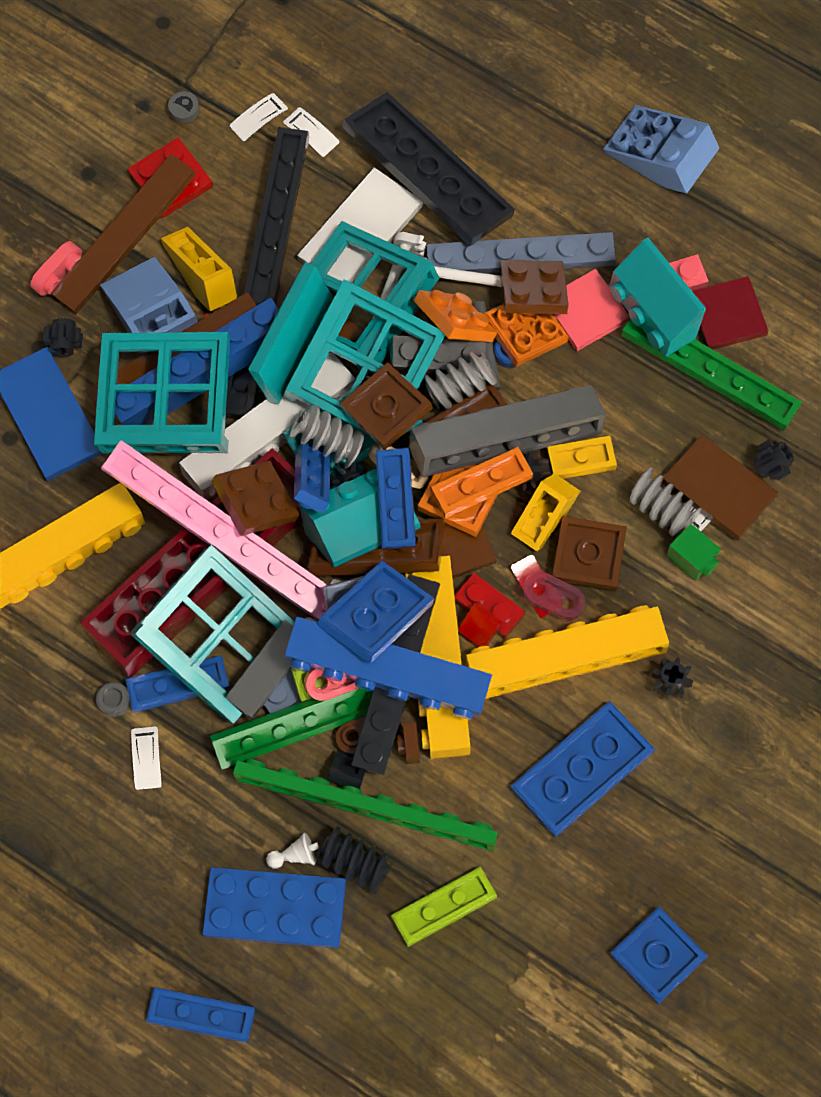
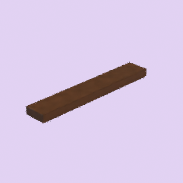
M171 153L51 292L53 297L77 314L100 288V285L107 280L196 176L195 171Z
M247 292L182 332H215L256 307V304ZM148 351L118 369L117 384H130L158 367L159 351ZM172 351L171 358L178 355L182 351ZM98 382L85 389L96 409Z

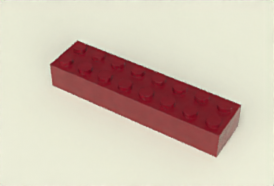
M271 448L255 464L271 461L299 513L295 522L254 533L271 546H274L302 521L299 503L294 499L295 469ZM218 496L211 504L229 516ZM185 527L80 622L90 640L128 678L136 674L154 657L129 633L209 545ZM223 555V556H224L227 560H229L241 573L244 574V573L246 572L245 569H243L242 567H240L239 565H237L235 562H233L232 560H230L229 558H227L225 555ZM210 569L187 597L204 611L230 586ZM181 602L158 630L169 640H172L197 615Z

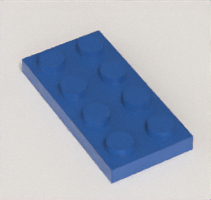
M211 867L203 936L340 949L346 879Z

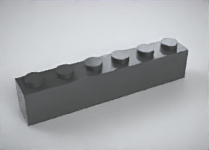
M592 385L581 388L576 387L556 394H546L522 402L516 401L501 407L482 409L463 416H452L446 420L420 424L411 428L409 449L421 476L425 477L483 463L516 447H519L521 452L525 453L602 434L606 413Z

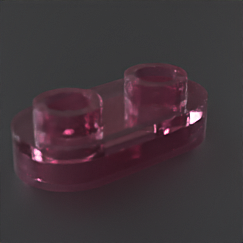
M545 572L530 574L523 584V596L529 604L562 620H575L584 611L586 601L582 591ZM540 586L545 590V593L543 595H536L533 592V588ZM566 600L572 601L574 608L570 610L565 609L562 603Z

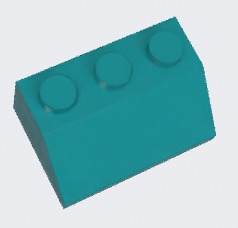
M646 238L613 271L609 288L613 298L617 302H621L628 310L632 322L637 326H641L645 331L650 344L667 357L696 339L706 308L652 241Z
M373 469L362 476L331 489L329 505L323 514L314 509H307L299 504L305 534L334 568L382 546L377 469ZM414 512L415 530L421 527Z

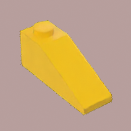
M189 227L161 238L164 248L193 294L209 311L222 308L237 299L232 269Z

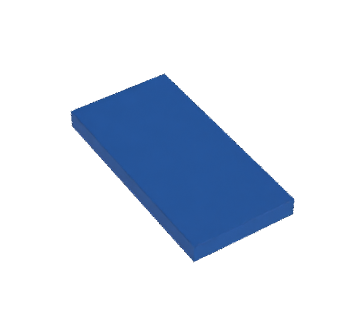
M48 347L0 370V394L47 482L104 454L94 445L95 433Z
M609 701L512 784L510 789L556 838L654 753L655 748Z

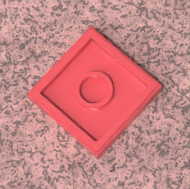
M596 269L566 285L569 303L567 314H553L568 334L569 341L576 351L583 349L630 320L629 314L622 304L613 298L609 286Z

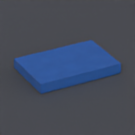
M381 561L321 615L317 625L370 664L432 606L434 598L384 561Z

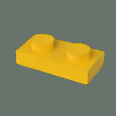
M610 436L547 447L551 473L557 474L562 479L616 470L617 467Z

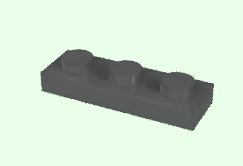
M393 335L390 338V365L396 370H409L424 341L413 336ZM443 339L427 371L435 372V370L439 369L442 373H448V363L458 369V358L462 357L469 363V352L471 351L478 357L482 356L481 351L486 356V342Z

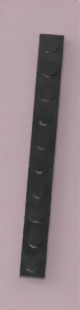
M278 127L244 294L248 292L256 306L269 298H272L276 304L310 137L309 131ZM251 364L228 377L226 417L240 419L255 407L259 385L249 372Z

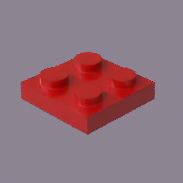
M179 137L127 168L130 177L139 189L144 186L171 153L195 171L196 176L162 214V219L213 188L212 180Z

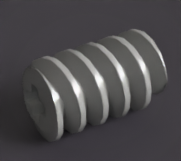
M473 351L469 352V363L462 357H459L458 369L448 363V374L446 375L439 369L435 370L437 379L435 381L428 375L424 376L428 392L438 409H441L440 403L447 409L451 408V397L458 403L462 402V391L467 396L472 397L474 395V386L480 391L485 390V379L491 385L497 383L495 373L482 351L481 357H478Z
M311 405L303 410L290 432V438L292 439L299 433H302V445H305L312 439L313 451H316L323 445V457L325 458L332 452H335L333 460L335 464L345 458L344 469L348 468L355 461L364 440V434L361 430L353 432L352 425H342V421L338 417L331 419V414L328 411L320 413V408L317 405Z
M650 467L633 486L630 503L635 505L641 502L639 510L643 513L651 510L649 518L653 521L661 518L659 526L662 529L671 526L669 535L676 537L695 521L702 508L691 512L690 509L694 501L690 499L684 504L680 503L684 493L680 491L672 496L670 493L674 485L670 483L662 488L660 485L664 477L660 475L652 480L651 475L654 469Z

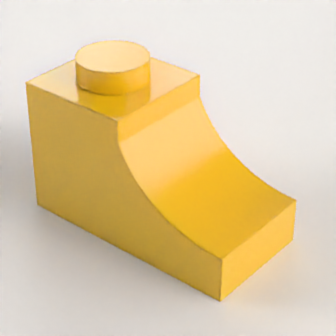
M555 473L542 480L511 534L535 551H539L561 522L562 516L568 514L581 491Z

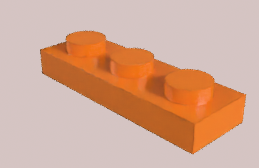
M516 447L432 485L431 493L442 514L447 518L533 479V472L519 447Z

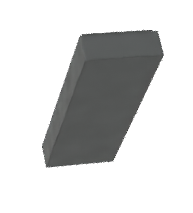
M284 620L225 697L239 711L252 720L291 670L290 668H292L290 667L291 662L285 660V653L294 625L287 620Z

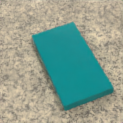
M305 262L249 367V372L268 401L278 405L334 299L316 266Z

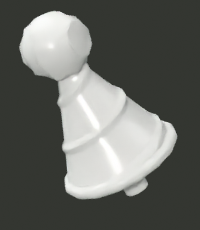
M304 832L284 852L271 851L268 853L266 862L272 869H278L284 861L315 865L316 857L314 851L320 849L318 842L312 844L309 836Z

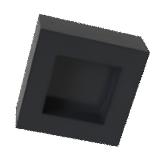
M337 750L327 781L340 784L341 786H352L360 789L366 770L352 767L354 755Z

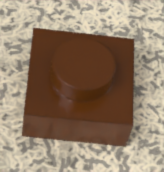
M416 722L403 723V734L397 735L399 755H406V764L420 763Z

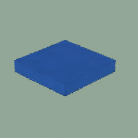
M660 906L610 953V956L658 1005L708 957Z

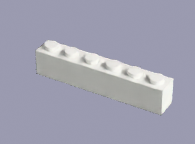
M331 352L325 359L311 387L337 399L351 390L356 379L337 356ZM282 397L279 405L269 402L268 399L264 400L225 429L224 435L229 440L228 453L190 454L179 462L183 476L196 492L207 501L212 497L217 498L219 495L211 482L216 474L254 465L271 448L278 453L279 448L287 443L282 431L294 425L302 411L310 406L298 399L294 403Z

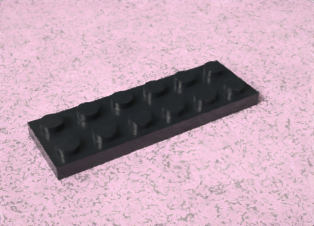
M388 92L344 119L342 127L469 246L513 217L515 209Z

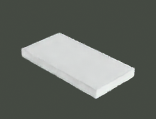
M373 168L297 255L298 260L303 264L305 262L311 264L341 221L391 243L397 233L401 232L421 209L423 202L385 174ZM348 244L327 274L338 280L343 281L345 279L354 283L373 255Z

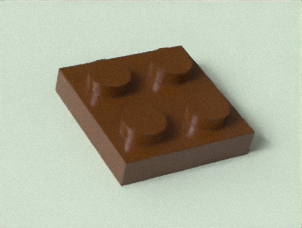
M501 260L500 278L504 313L567 314L569 303L563 261Z
M386 363L340 403L341 409L384 450L433 409L431 402L389 363Z
M271 461L216 474L211 481L240 536L295 522L299 516Z
M562 516L552 581L616 591L627 526Z

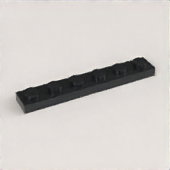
M408 574L407 579L432 596L434 600L432 606L409 626L392 645L420 653L440 583ZM375 687L353 758L352 767L384 776L406 701L389 697L387 695L388 690Z

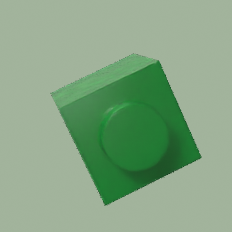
M691 523L669 545L667 557L692 579L697 581L703 574L708 577L719 565L720 562L717 559L721 548Z

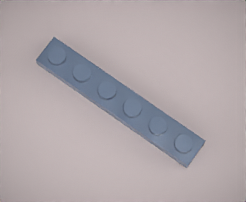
M613 232L477 241L471 246L466 242L427 244V257L434 266L484 274L500 273L501 260L563 261L564 269L615 266L616 261Z

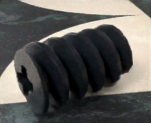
M337 826L325 839L317 855L316 862L323 857L322 865L324 868H329L335 863L334 872L337 875L342 874L347 869L346 879L348 881H353L359 876L358 886L364 888L371 882L370 893L376 894L392 867V863H387L388 852L385 851L380 857H375V845L365 852L363 850L364 839H360L355 845H352L353 833L349 832L341 839L339 837L341 827Z

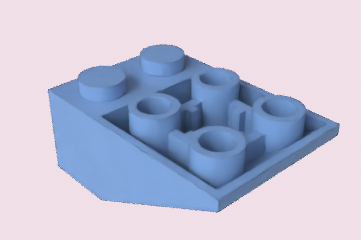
M639 105L634 106L603 148L604 153L658 185L686 194L719 150L718 143L708 123Z
M156 257L100 285L128 333L182 332L197 323L196 315L183 293ZM148 351L139 352V353H140L141 355H143V354L147 353Z

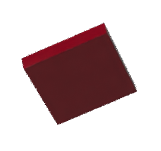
M749 276L692 291L706 308L699 329L705 345L712 350L768 335L769 330Z

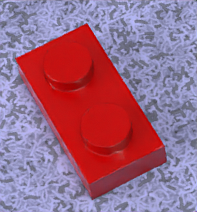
M475 573L471 575L454 596L455 602L469 612L475 603H479L500 619L503 623L496 633L503 639L507 638L525 616V611Z

